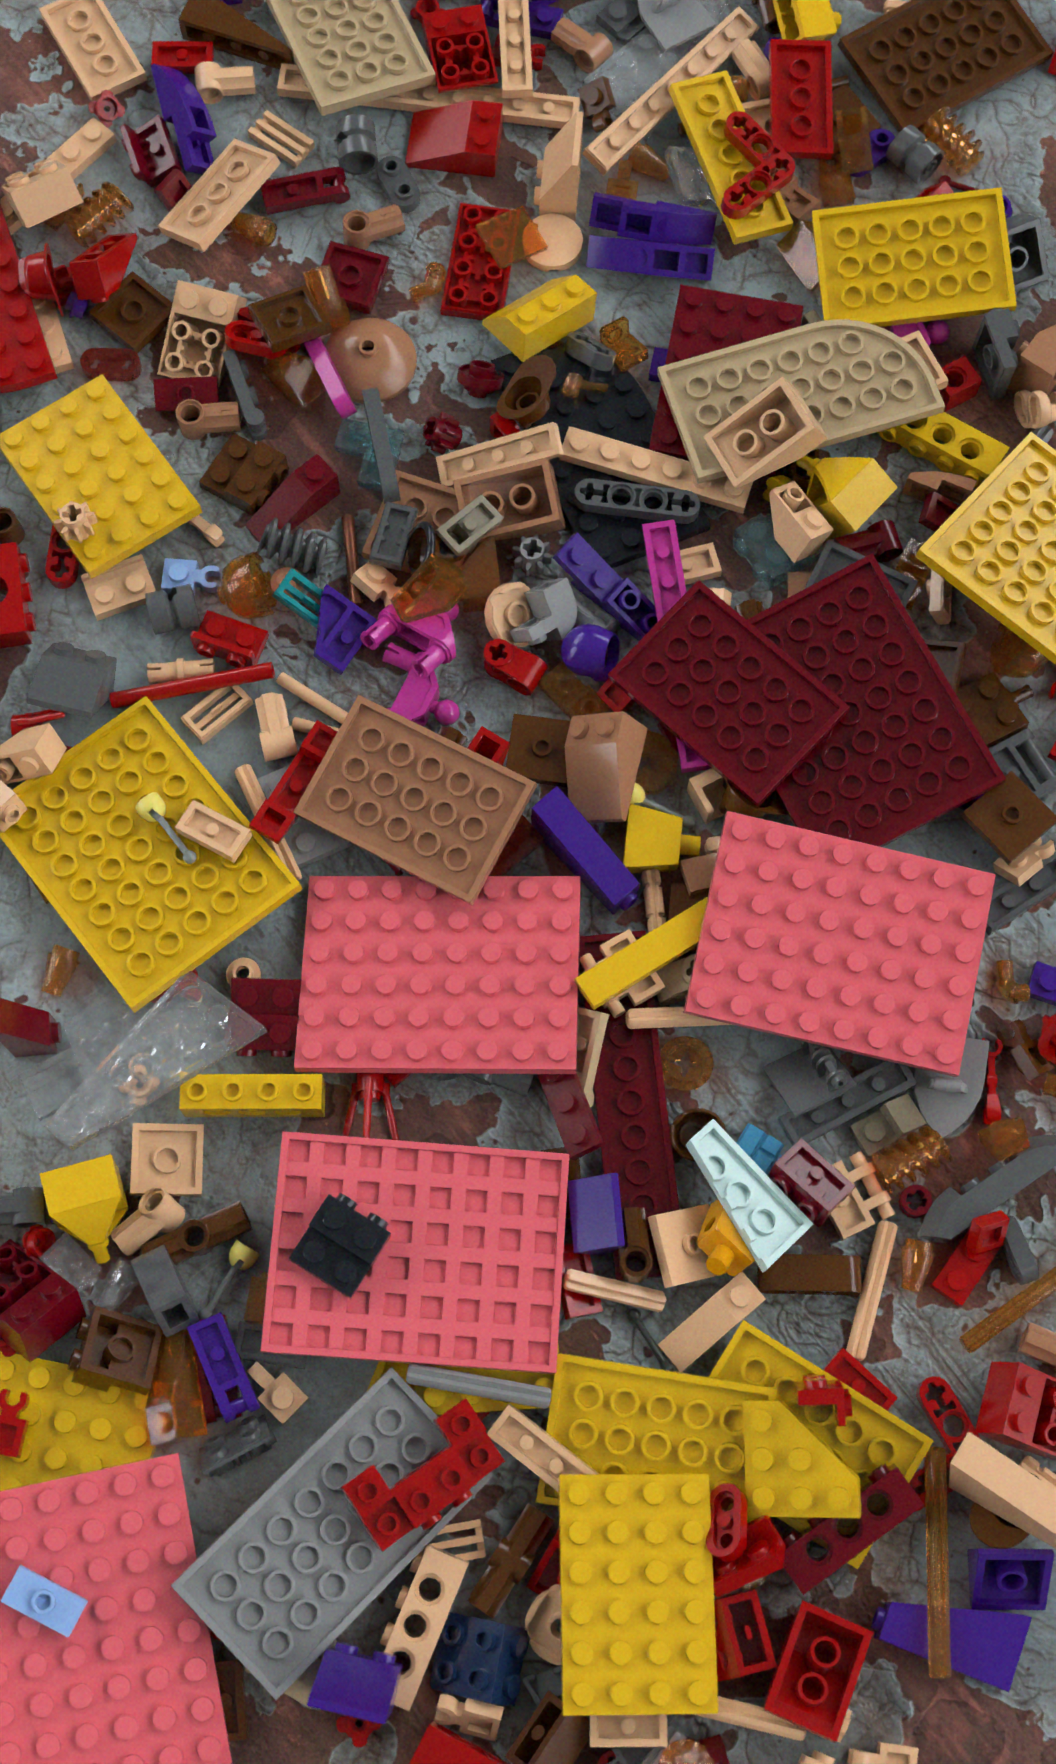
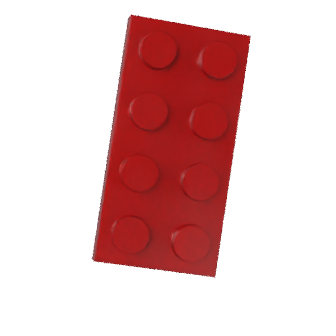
M771 39L769 43L770 136L792 158L831 159L833 156L831 41Z

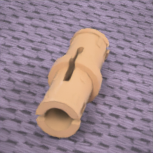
M177 658L176 662L147 663L149 684L216 672L214 658L185 661L184 658Z

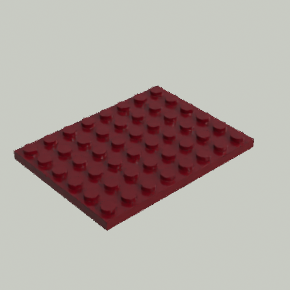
M873 553L747 619L748 622L850 706L849 712L775 789L795 827L884 847L1005 783L1006 777Z

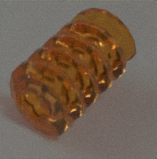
M945 106L928 118L920 132L925 135V142L935 143L944 151L943 159H947L948 166L955 168L954 170L957 175L963 176L973 170L983 159L984 151H978L983 143L981 139L971 143L974 132L968 131L963 135L966 124L962 122L955 126L959 118L956 114L947 118L951 110L949 106Z
M105 181L101 184V190H93L92 197H85L83 205L78 204L74 206V213L67 212L64 215V220L76 242L85 249H89L86 241L87 237L96 243L98 241L95 233L96 230L106 235L105 222L111 227H115L114 215L124 220L126 216L122 208L125 207L130 212H133L135 208L121 189L113 183Z
M923 1125L919 1128V1134L916 1132L909 1133L907 1141L901 1138L895 1142V1148L890 1145L886 1146L883 1149V1155L879 1152L872 1154L871 1162L876 1170L875 1175L879 1182L892 1195L890 1184L894 1183L902 1190L905 1188L904 1176L914 1183L917 1181L915 1170L918 1169L924 1176H927L929 1174L927 1163L939 1169L941 1167L940 1156L949 1163L953 1161L948 1145L940 1133L927 1125Z

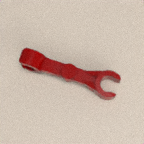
M1000 1039L995 1040V1052L988 1051L984 1082L985 1088H987V1096H985L983 1107V1123L985 1125H996L1001 1119V1106L996 1094L998 1078L997 1074H995V1059L1003 1049Z

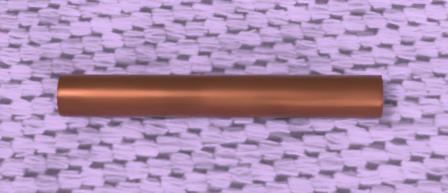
M344 515L341 517L349 600L362 607V591L350 582L353 573L359 569L355 521L353 515Z

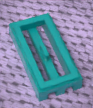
M291 568L272 594V597L317 629L318 617L283 591H287L319 615L320 605L292 586L290 581L293 580L319 600H321L322 589Z

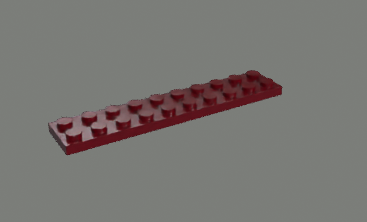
M645 930L631 931L636 940L646 935ZM621 933L580 936L579 958L587 953H591L596 963L604 959L599 949L600 945ZM580 963V972L582 974L585 970ZM628 995L620 1000L626 1012L631 1008H655L654 996L634 1007ZM583 996L584 1008L588 1010H593L590 1004ZM601 1005L593 1011L609 1014L593 1087L598 1129L605 1146L600 1148L603 1175L618 1173L621 1209L630 1207L645 1208L649 1248L653 1258L652 1267L646 1279L662 1278L647 1217L680 1210L672 1143L669 1134L670 1127L658 1029H629L626 1025V1012L614 1018L609 1009H604ZM617 1249L612 1252L615 1280L625 1281L618 1270L619 1256ZM637 1256L629 1257L625 1261L628 1269L633 1272H640L645 1268L644 1261Z

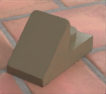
M481 494L440 526L435 533L458 557L470 554L478 541L496 528L504 517Z
M909 1094L884 1103L879 1110L852 1124L848 1129L867 1159L927 1123Z

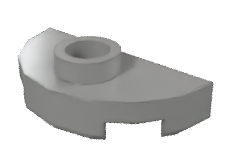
M570 585L577 603L575 624L579 626L590 623L615 632L620 624L618 620Z

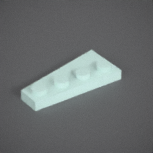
M714 1119L687 1142L686 1147L762 1273H764L813 1223Z

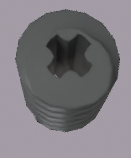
M275 517L266 525L256 555L266 548V558L270 560L277 552L279 553V564H283L290 557L291 568L295 569L302 562L303 573L307 574L315 567V577L317 578L328 550L327 537H323L317 544L315 543L314 532H311L304 539L303 528L299 527L291 534V524L287 522L281 529H278V518Z

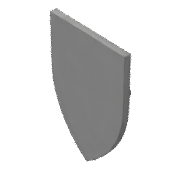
M638 0L639 13L643 22L665 52L716 27V22L699 0Z
M966 1038L959 1076L953 1077L915 1068L914 1078L917 1084L914 1086L917 1104L925 1121L940 1139L957 1130L975 1110L984 1087L990 1041Z

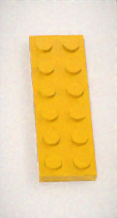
M728 71L671 83L669 88L670 96L734 245L790 231L793 221L780 191L740 219L728 218L721 211L724 192L755 169L724 136L727 117L735 111L745 112ZM759 144L751 146L756 153H763ZM760 181L750 183V186L756 191L766 189V186ZM744 193L742 198L735 203L741 205L742 199L745 196Z

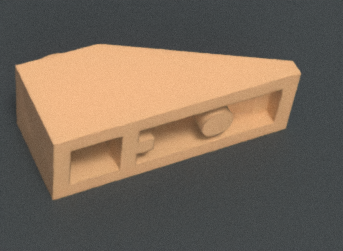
M742 1271L657 1346L674 1367L682 1373L758 1308L766 1298Z

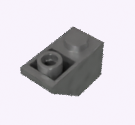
M165 1245L131 1260L149 1306L166 1337L199 1322L192 1297Z

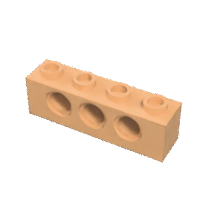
M429 1544L425 1552L420 1551L414 1557L409 1570L415 1573L411 1587L403 1585L395 1604V1608L401 1610L395 1624L388 1622L380 1644L386 1646L384 1652L393 1654L397 1651H403L411 1658V1667L407 1671L401 1672L394 1705L407 1711L411 1709L469 1565V1561ZM426 1578H434L440 1583L441 1593L435 1599H427L420 1592V1584ZM412 1614L422 1616L426 1622L425 1632L421 1635L410 1634L405 1627V1621L408 1616Z

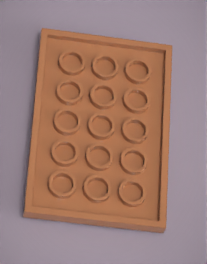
M358 695L293 813L473 906L532 797L537 784L472 750Z

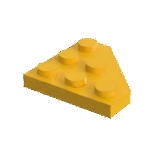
M783 1400L743 1401L747 1517H762L764 1515L769 1517L808 1518L861 1517L860 1477L849 1466L847 1467L831 1451L832 1449L793 1413V1410Z

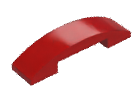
M318 720L315 722L300 745L299 752L270 797L265 799L249 824L250 829L277 844L281 842L298 818V815L293 812L337 734L336 730Z

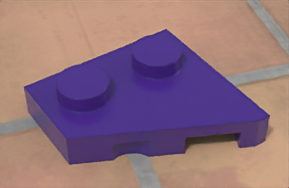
M328 584L325 585L321 592L314 657L341 675L363 644L360 637L361 633L378 620Z

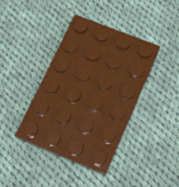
M910 0L839 39L837 45L898 132L908 125H913L919 131L1048 61L1054 53L1017 0Z

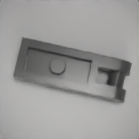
M233 349L222 352L225 367L236 399L239 402L249 436L256 441L263 440L268 433L265 417L260 409L255 408V405H259L254 386L248 387L245 379L250 378L245 360L238 361L236 352Z

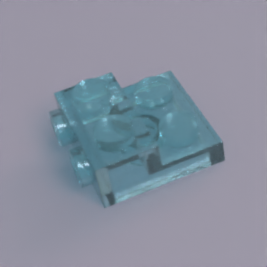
M771 512L765 516L761 513L736 528L732 540L736 553L740 557L747 559L751 564V570L755 578L759 582H764L769 589L788 579V572H799L817 561L823 551L820 547L816 554L794 563L774 539Z

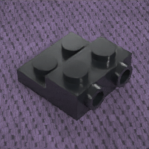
M339 1193L336 1198L328 1194L309 1223V1228L290 1255L289 1261L351 1299L390 1239L391 1233L385 1230L388 1223L379 1216L370 1212L366 1218L355 1211L358 1204L342 1193Z

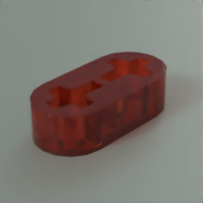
M90 348L84 351L80 358L83 373L90 380L103 374L107 381L128 382L137 379L142 372L140 358L137 352L132 349ZM95 360H100L97 368H91ZM126 361H131L132 364H129L128 369L122 368V366H125Z

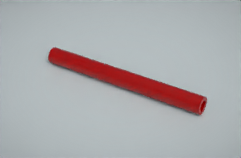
M272 662L111 692L109 695L113 709L131 706L145 696L152 702L275 678V671Z

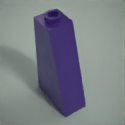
M557 786L531 808V830L575 876L581 877V882L613 915L620 909L623 911L628 910L638 900L637 894L640 883Z
M885 1602L883 1608L878 1606L871 1628L876 1630L874 1638L999 1690L1009 1692L1032 1617L1023 1614Z

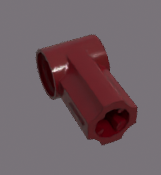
M892 520L878 521L870 525L865 531L840 536L834 540V542L865 557L873 553L877 562L894 560L903 553V547Z

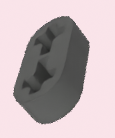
M570 332L568 334L564 347L568 354L586 365L601 371H611L617 355L615 351L592 337L577 332Z
M1010 1215L1008 1216L1010 1221L1001 1248L1016 1281L1020 1285H1024L1039 1279V1271L1019 1223L1014 1216Z

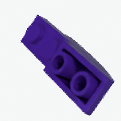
M154 63L150 67L164 122L174 124L185 171L203 175L214 162L210 142L217 137L208 109L195 86L185 75L177 69Z
M595 192L589 226L618 232L617 236L669 244L711 245L718 213L662 201L652 204Z
M589 235L586 267L711 281L715 249Z
M578 532L573 534L552 557L573 578L570 583L578 591L617 619L620 623L619 626L638 641L657 623L655 605L628 577L622 579Z

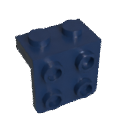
M449 1612L437 1642L430 1678L431 1688L491 1704L515 1706L516 1697L521 1688L520 1674L523 1658L528 1650L527 1629L525 1630V1627Z

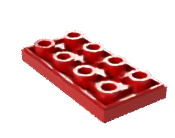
M460 203L440 308L441 315L483 320L505 307L521 211Z

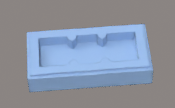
M20 1565L0 1602L69 1638L89 1600Z

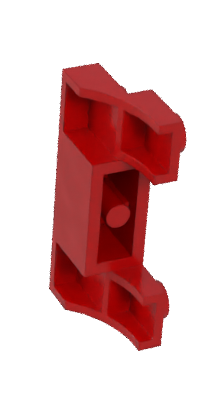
M466 1398L433 1420L449 1446L443 1448L390 1488L374 1464L341 1486L379 1551L386 1550L419 1526L426 1530L442 1518L439 1511L450 1503L454 1508L464 1503L473 1495L470 1489L505 1462L485 1432L487 1430Z

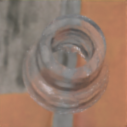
M119 1257L116 1263H111L101 1294L96 1301L99 1307L116 1312L117 1308L140 1284L131 1261Z

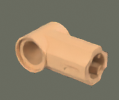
M748 38L739 42L738 46L732 50L731 58L745 76L747 88L752 98L756 101L770 95L769 61L754 40L751 41Z
M206 61L199 63L195 67L196 89L205 104L218 103L223 99V96L256 94L253 66L221 68L217 63Z
M274 692L262 694L259 698L255 699L261 727L259 736L265 762L296 756L298 753L293 728L289 726L283 694Z
M151 1188L140 1199L138 1210L119 1224L110 1235L120 1250L127 1256H131L141 1248V1245L146 1244L160 1231L169 1233L177 1229L185 1218V1209L163 1188Z

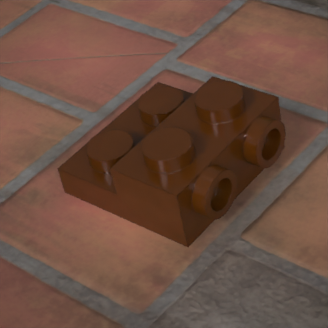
M233 432L199 480L200 488L253 516L272 495V491L277 483L281 484L287 477L289 472L287 458L285 454L260 441L254 444Z
M94 1306L88 1318L82 1317L75 1338L82 1340L80 1349L74 1348L69 1360L68 1370L74 1371L72 1382L107 1392L112 1385L147 1395L151 1388L163 1333L160 1325Z

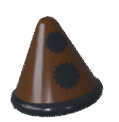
M421 521L416 525L408 546L409 568L416 577H421L428 572L458 562L464 557V555L457 557L435 533L436 529L427 521Z

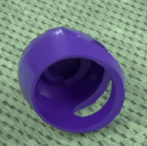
M581 624L574 627L563 639L561 646L562 660L568 669L577 675L591 677L596 682H606L608 680V673L619 661L620 644L618 636L599 625ZM607 648H608V658H607V664H606V667H605V656H606V651H607Z

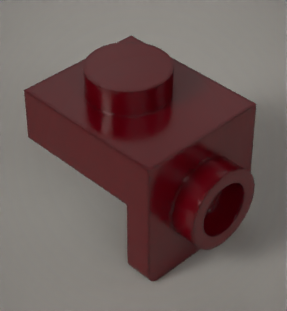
M933 491L925 497L918 523L936 532L960 505Z

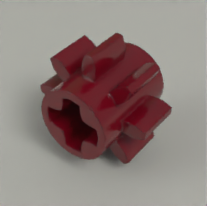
M441 412L439 418L430 417L423 427V437L426 439L425 445L431 447L432 451L442 455L445 454L446 448L450 450L456 449L462 439V429L458 427L460 421L455 420L454 416L445 412Z

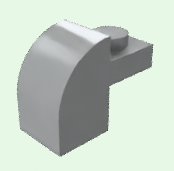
M568 578L550 579L525 592L524 594L534 617L510 630V634L514 643L528 642L529 645H535L542 641L564 639L573 629L577 618V603Z

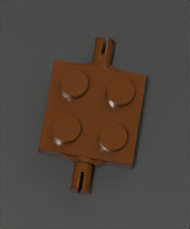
M993 671L957 690V697L988 748L1028 728L1029 721L1018 705L1034 696L1032 688L1030 689L1028 684L1010 692L1004 687Z

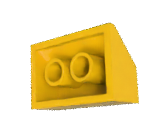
M577 274L554 278L482 320V325L524 362L566 337L570 332H574L593 321L597 292Z

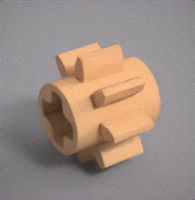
M71 500L62 508L57 509L61 519L55 520L54 524L57 531L62 533L66 542L72 539L82 543L90 535L94 536L95 533L91 525L96 524L98 520L95 513L90 512L86 502L79 504Z

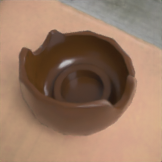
M694 1108L679 1114L674 1119L669 1134L672 1148L681 1158L695 1162L686 1144L712 1119L726 1132L723 1121L716 1113L703 1108Z

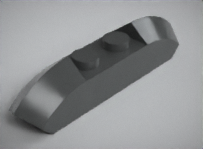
M1056 1135L1032 1136L1006 1147L1010 1162L1004 1157L988 1168V1171L991 1173L988 1178L982 1182L977 1177L960 1188L963 1195H960L951 1187L947 1188L938 1196L928 1210L922 1223L920 1237L934 1243H947L971 1226L973 1218L988 1214L1056 1166Z

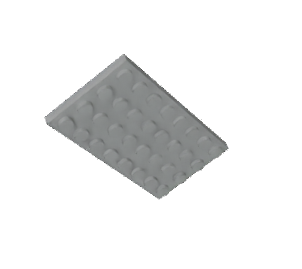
M392 1367L170 1585L275 1700L293 1684L493 1477L489 1473L478 1481V1484L470 1489L473 1495L461 1505L454 1508L450 1503L439 1511L442 1518L428 1529L423 1530L419 1526L386 1550L379 1551L341 1486L374 1464L390 1488L443 1448L449 1446L433 1421L438 1416Z

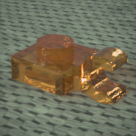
M620 160L618 178H608L606 194L637 200L639 181L630 180L632 161Z

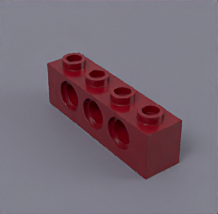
M883 1463L867 1475L870 1482L860 1488L861 1517L855 1518L858 1525L854 1533L843 1535L838 1532L836 1525L840 1518H809L807 1522L810 1526L803 1532L797 1534L793 1530L782 1538L786 1544L783 1568L803 1595L925 1505L895 1463L890 1467ZM881 1493L887 1497V1506L882 1512L874 1513L867 1508V1499L870 1495ZM821 1538L827 1543L828 1548L823 1556L813 1557L808 1554L806 1546L811 1539Z

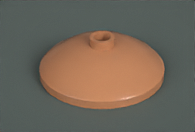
M361 318L348 322L337 329L325 345L353 402L364 404L362 390L378 387L381 402L388 401L408 387L416 371V350L411 338L402 328L384 319ZM368 347L373 348V350L371 351H364L363 349Z

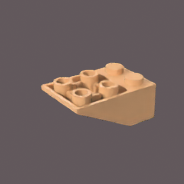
M178 280L157 374L171 378L218 376L219 387L226 370L222 352L232 350L225 343V327L230 322L238 320L237 312L240 308L246 307L247 298Z

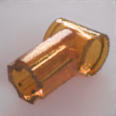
M330 264L302 273L306 286L330 322L331 330L350 325L349 310L345 300L339 296Z

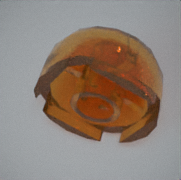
M250 552L232 559L224 567L220 577V586L217 587L218 598L222 605H227L229 610L239 618L258 619L274 615L275 613L270 610V608L277 605V600L272 597L274 592L271 588V574L269 571L263 573L259 564L264 563V560L257 552Z
M999 624L997 631L1002 632L999 643L992 642L990 653L991 669L998 673V675L1019 679L1027 678L1039 671L1049 661V659L1005 625Z

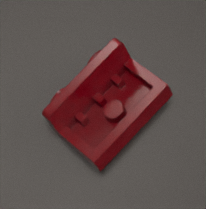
M160 115L152 118L136 130H133L125 123L120 126L123 136L121 143L129 154L131 160L130 170L137 180H143L154 188L173 169L182 170L167 124Z

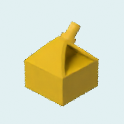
M805 455L796 462L797 466L806 470L810 476L806 496L834 529L826 539L827 541L828 539L831 540L857 531L898 488L874 458L832 457L812 459Z
M109 1154L40 1173L48 1213L56 1226L87 1244L88 1249L93 1251L98 1264L109 1261L108 1237L129 1209L119 1168L112 1155Z

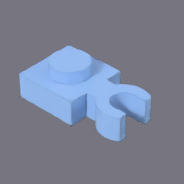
M165 558L161 590L169 594L172 587L191 584L194 596L196 587H202L208 593H216L219 589L217 583L208 582L207 579L211 576L220 577V569L214 565L199 569L197 560Z

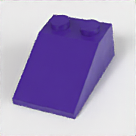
M336 1642L335 1648L328 1647L318 1669L307 1706L385 1724L393 1711L403 1664L395 1662L396 1655L382 1651H374L372 1657L359 1654V1647L348 1643Z

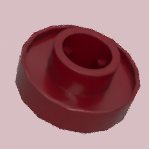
M472 360L470 364H464L458 368L457 381L463 385L464 389L469 391L468 394L470 396L486 398L487 394H492L503 387L504 374L498 371L500 374L498 375L495 372V365L490 362Z

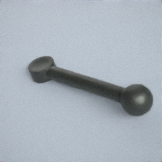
M636 1308L630 1309L627 1313L628 1320L636 1324L658 1360L660 1368L674 1371L669 1361L665 1360L640 1319V1311Z

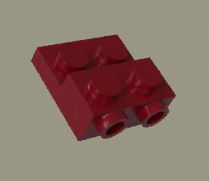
M231 978L228 1049H236L237 1056H257V1050H271L272 1057H291L292 1051H295L301 979Z

